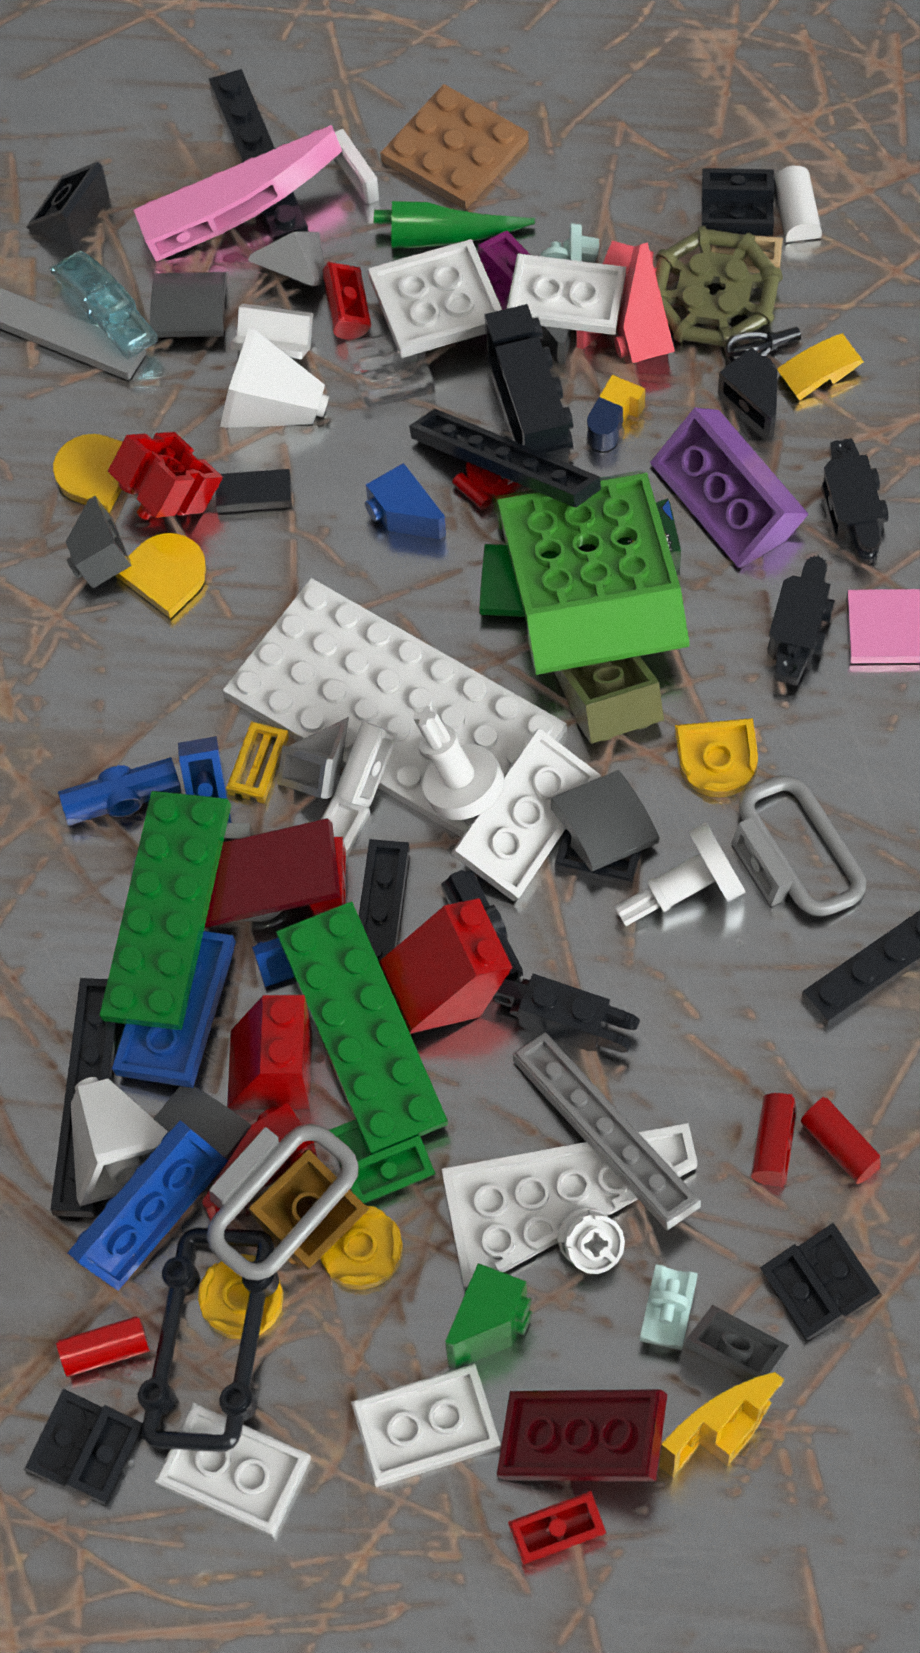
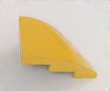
M776 1372L753 1378L730 1388L701 1406L684 1420L661 1444L659 1467L671 1477H674L699 1445L703 1446L728 1466L755 1433L771 1405L769 1399L783 1384L784 1378Z

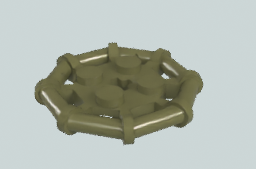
M705 225L699 226L696 232L666 250L660 249L655 256L657 260L655 274L668 326L674 334L673 338L681 343L686 340L722 346L726 350V344L732 336L754 332L764 325L769 326L773 322L776 294L783 275L781 269L776 268L755 241V236L748 232L746 235L706 229ZM710 244L735 248L736 250L733 255L711 252ZM700 246V253L692 256L690 262L684 264L679 260V258ZM747 255L760 273L751 275L748 272L747 265L743 262ZM670 272L680 276L677 290H666ZM712 283H719L725 290H718L717 295H710V290L706 286ZM763 288L759 305L750 302L752 289ZM679 303L681 307L683 305L688 316L681 320L671 305ZM738 314L739 317L743 314L749 317L730 329L728 324L731 322V318ZM700 323L718 326L719 331L695 327V325Z

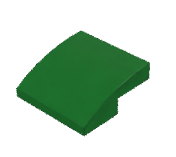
M484 545L479 615L525 617L507 545ZM547 551L541 554L542 557L552 559L559 555L555 551Z
M356 1120L329 1130L356 1155L359 1166L358 1175L350 1190L364 1204L436 1175L420 1135L370 1155Z

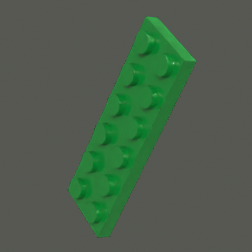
M151 791L101 1007L100 1017L103 1021L182 1030L231 810V803L228 799Z
M348 902L276 931L301 994L305 995L307 1008L370 1155L416 1136H423L447 1126V1117L353 902Z

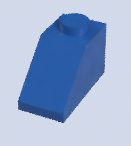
M404 463L366 484L367 501L364 502L365 508L370 517L375 522L380 520L387 531L434 539H442L446 536L444 514Z
M217 736L178 743V756L185 793L187 795L228 799ZM229 814L228 823H232V821H231V815H230V814Z

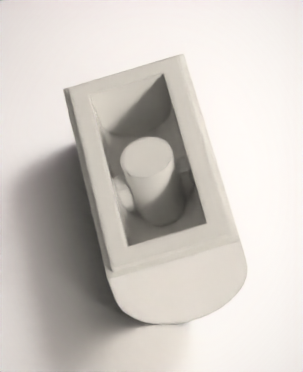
M789 166L780 170L774 177V190L785 242L821 238L822 229L809 171L802 166Z
M362 721L334 795L353 804L366 807L371 806L397 739V733Z

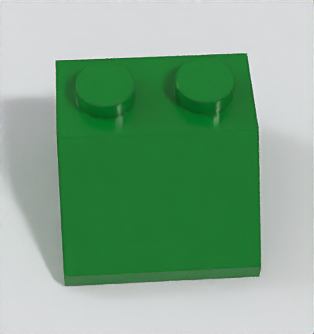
M477 1264L445 1341L449 1367L458 1369L513 1345L517 1333L520 1335L525 1334L532 1316V1311L529 1310L532 1298L527 1297L526 1281L485 1265Z

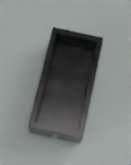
M528 304L484 314L486 358L513 440L569 464L568 451L574 449L570 429L574 428L573 418L569 407H562L560 401L563 398L562 385L558 376L552 377L550 369L553 368V361L549 347L542 348L540 339H543V332L539 318H532Z

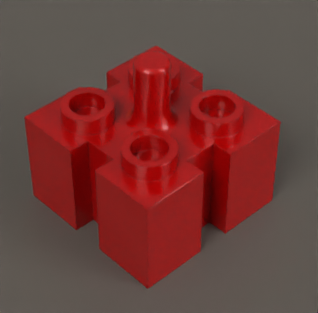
M176 432L155 433L153 439L147 434L126 435L107 471L118 481V485L123 491L132 495L138 494L137 500L141 505L137 510V515L144 520H149L151 516L161 518L175 516L176 514L204 513L223 479V476L205 459H197L192 454L194 449Z

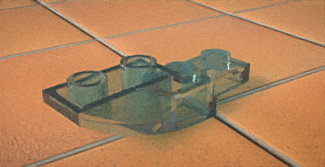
M79 250L50 267L53 276L88 319L93 318L127 360L158 342L156 332L137 311L135 300L91 256Z

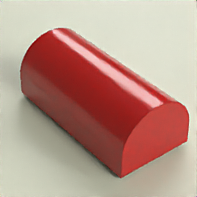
M327 262L322 273L334 334L338 338L346 340L359 338L366 334L372 326L360 267Z
M769 1093L763 1096L751 1178L758 1183L782 1188L786 1185L797 1115L793 1094Z
M823 1096L803 1115L800 1121L801 1124L856 1184L863 1183L880 1169V1154L827 1097Z
M137 1316L64 1338L56 1343L66 1377L150 1352L144 1325Z
M591 1491L507 1522L522 1565L607 1534Z

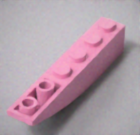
M330 125L133 209L145 242L155 261H160L221 235L255 217L312 178L340 154L342 149L334 129Z

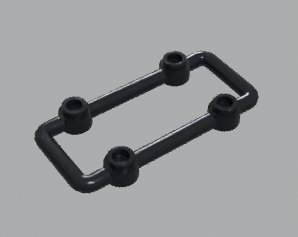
M198 1227L186 1231L179 1239L175 1257L167 1260L162 1269V1279L169 1288L154 1368L152 1378L143 1382L138 1391L139 1404L145 1410L142 1435L145 1442L156 1448L208 1452L229 1451L240 1440L243 1422L249 1419L257 1409V1397L250 1389L265 1299L278 1288L279 1276L277 1272L269 1278L261 1280H250L242 1277L243 1285L249 1292L233 1383L226 1386L219 1397V1405L227 1415L224 1433L206 1434L159 1430L161 1417L173 1408L176 1401L175 1392L168 1384L185 1293L194 1289L199 1280V1272L191 1262L194 1246L197 1244L209 1245L207 1240L208 1228ZM225 1229L224 1231L225 1241L230 1246L258 1247L256 1259L251 1263L264 1261L274 1250V1242L266 1232L244 1229Z

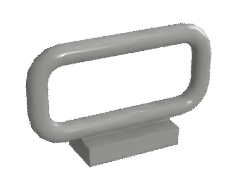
M781 775L757 783L744 791L739 800V812L743 821L738 823L731 844L770 906L785 901L789 893L794 902L803 911L811 915L826 916L853 906L862 899L866 892L865 875L819 802L803 781L792 776ZM780 791L793 793L849 878L850 888L825 900L812 898L756 812L755 803Z
M304 1124L297 1126L280 1142L278 1136L265 1127L209 1189L211 1202L220 1208L208 1225L207 1240L210 1249L224 1264L236 1274L246 1279L261 1280L269 1278L284 1265L352 1187L358 1175L359 1166L356 1155L344 1142L320 1125ZM305 1141L317 1142L341 1163L340 1175L264 1261L251 1263L225 1241L224 1231L226 1227L301 1143Z

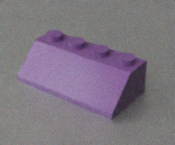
M694 407L650 462L738 568L745 567L784 543L809 515L719 410Z

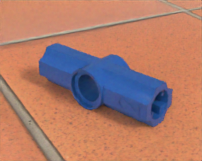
M169 757L133 769L125 765L110 767L101 772L97 780L58 791V795L69 826L105 814H109L112 817L131 815L141 808L142 803L150 800L151 791L177 793L182 790L172 758Z

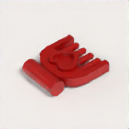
M468 462L466 464L467 476L459 473L452 481V484L481 510L486 509L490 505L492 497L514 493L523 486L506 478L502 480L501 476Z

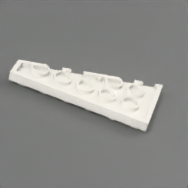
M689 1123L638 1132L679 1177L697 1168V1158ZM587 1142L442 1169L465 1293L478 1263L500 1272H505L557 1244L559 1228L564 1219L573 1211L582 1208H595L609 1216L638 1200Z

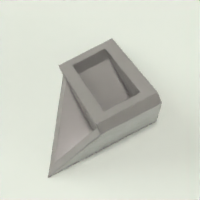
M292 232L250 254L248 261L310 286H325L322 273L325 263L319 232Z
M349 717L290 746L283 745L277 784L318 798L328 799L334 796L340 779Z

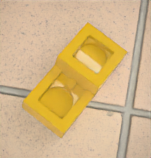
M841 333L799 353L778 367L777 370L800 401L829 379L835 384L861 365L863 360L844 334Z

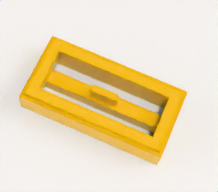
M251 721L226 787L228 795L235 796L237 793L241 794L244 799L250 800L253 797L257 799V802L265 804L281 760L283 745L286 746L289 739L287 730ZM258 733L264 734L246 784H240ZM276 737V741L273 746L268 763L266 765L265 771L263 773L261 782L259 784V787L256 788L255 784L261 771L262 765L264 763L265 757L267 755L272 738Z

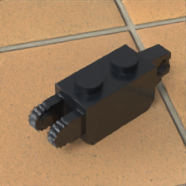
M852 438L832 441L829 448L830 461L824 467V481L821 489L834 538L843 544L852 543L854 553L858 558L857 561L865 565L874 564L879 555L883 523L888 522L889 518L886 501L884 499L879 500L877 492L880 489L878 471L876 468L870 467L867 454H859Z
M819 555L810 556L809 559H806L801 577L793 575L785 579L782 584L769 632L770 640L767 648L769 655L773 660H776L775 680L779 682L797 685L805 667L811 668L814 654L822 655L827 633L822 632L821 627L823 621L830 623L835 600L829 599L831 584L825 583L827 563Z
M534 973L530 980L522 979L521 983L505 979L494 995V1001L510 1007V1014L519 1017V1025L527 1031L539 1035L546 1032L553 1040L586 1051H596L597 1047L601 1046L616 1052L628 1053L631 1041L625 1038V1036L606 1030V1024L634 1031L638 1028L640 1022L639 1018L634 1014L610 1006V999Z

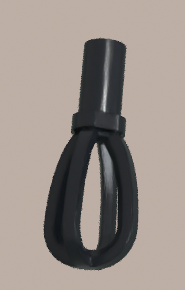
M796 326L775 333L746 332L737 334L728 340L725 354L730 363L736 360L734 357L741 356L751 347L756 351L762 349L759 354L766 356L770 351L776 350L777 347L800 341L801 333ZM756 338L762 339L759 341H754L733 347V344L736 341Z

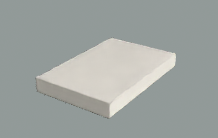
M517 254L507 309L528 304L532 318L538 317L541 326L615 335L626 278V267Z
M476 1364L351 1401L376 1487L501 1449Z
M193 1403L179 1432L223 1434L227 1417ZM243 1425L239 1442L234 1448L226 1452L170 1449L154 1482L159 1487L274 1538L309 1465L311 1455Z

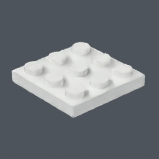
M472 239L368 268L369 280L401 358L485 334L484 314L502 310Z

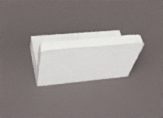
M242 303L238 311L237 336L231 341L230 349L241 351L248 328L259 332L290 358L302 359L311 349L313 313Z

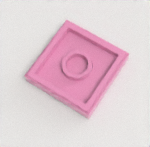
M920 589L848 590L847 613L850 663H920Z

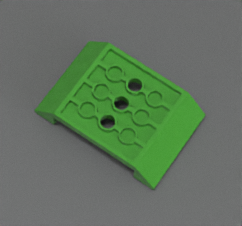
M639 470L600 477L601 490L576 508L534 490L492 497L499 529L504 531L527 623L528 644L536 675L689 647L681 587L647 472ZM624 537L634 540L629 545H622L616 541ZM585 544H592L597 547L590 552L579 549V547ZM547 551H555L559 554L552 559L541 556L542 553Z

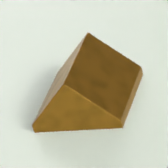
M308 1149L248 1210L263 1231L271 1236L275 1247H277L337 1177ZM349 1189L291 1255V1258L309 1270L369 1208Z

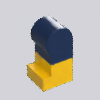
M614 375L610 377L587 418V442L593 449L608 451L618 444L619 431L628 415L639 418L645 408V388Z

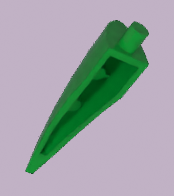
M392 201V210L374 209V224H391V248L394 249L447 246L470 239L478 241L494 237L506 230L512 232L535 224V218L479 214L450 209L429 202Z

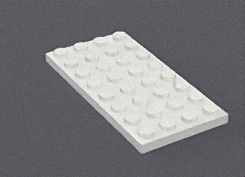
M312 578L222 690L225 699L271 726L287 730L289 736L297 741L349 717L341 766L343 768L362 721L397 733V739L378 789L460 837L463 836L475 817L465 820L443 818L432 809L426 799L422 788V781L426 769L432 760L422 748L424 737L413 720L415 713H422L424 706H431L433 711L438 714L443 725L454 729L459 738L460 745L476 744L491 751L500 765L503 775H505L531 735L538 728L557 742L560 741L567 731V723Z

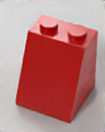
M480 898L443 906L379 962L410 1034L481 1017L512 969V965Z
M263 995L231 1029L227 1107L229 1109L267 1110L271 1107L280 1108L288 1103L292 1110H310L313 1032L305 995Z

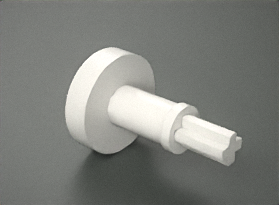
M424 706L422 713L414 714L413 720L424 737L422 748L432 760L426 769L422 781V788L426 799L439 816L449 820H465L483 813L494 804L503 789L504 775L500 765L492 752L487 748L476 744L460 745L459 738L454 729L444 726L438 714L433 711L431 706Z
M707 822L689 831L692 840L700 852L698 855L657 878L652 877L647 880L648 888L615 906L625 926L660 907L666 912L671 909V906L714 882H717L728 902L746 893Z

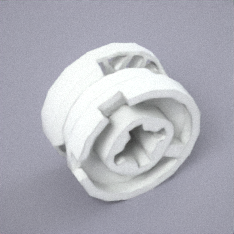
M582 1208L573 1211L564 1219L558 1234V1244L562 1254L576 1268L585 1273L599 1274L610 1270L618 1263L624 1251L625 1240L621 1228L613 1219L595 1208Z

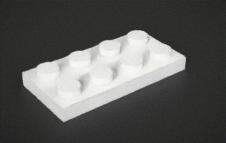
M538 728L531 735L505 773L503 789L498 799L486 811L474 818L450 854L512 901L519 899L566 829L551 810V798L598 779L601 775Z

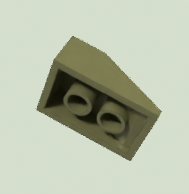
M640 656L555 671L576 722L591 744L607 741L614 736L636 729H644L649 725L664 721L659 681Z

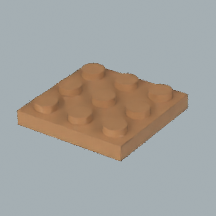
M443 84L380 152L381 162L462 209L467 210L529 141V133Z

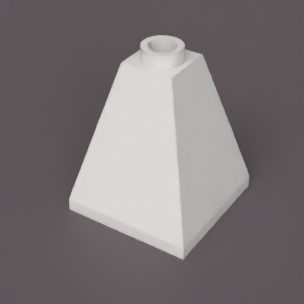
M248 328L228 388L220 427L238 428L313 424L316 416H324L329 396L323 394L325 385L259 332Z
M89 1077L80 1081L75 1086V1094L71 1102L76 1194L79 1205L83 1206L116 1196L133 1176L136 1168L147 1160L168 1132L109 1079L98 1081L96 1077Z

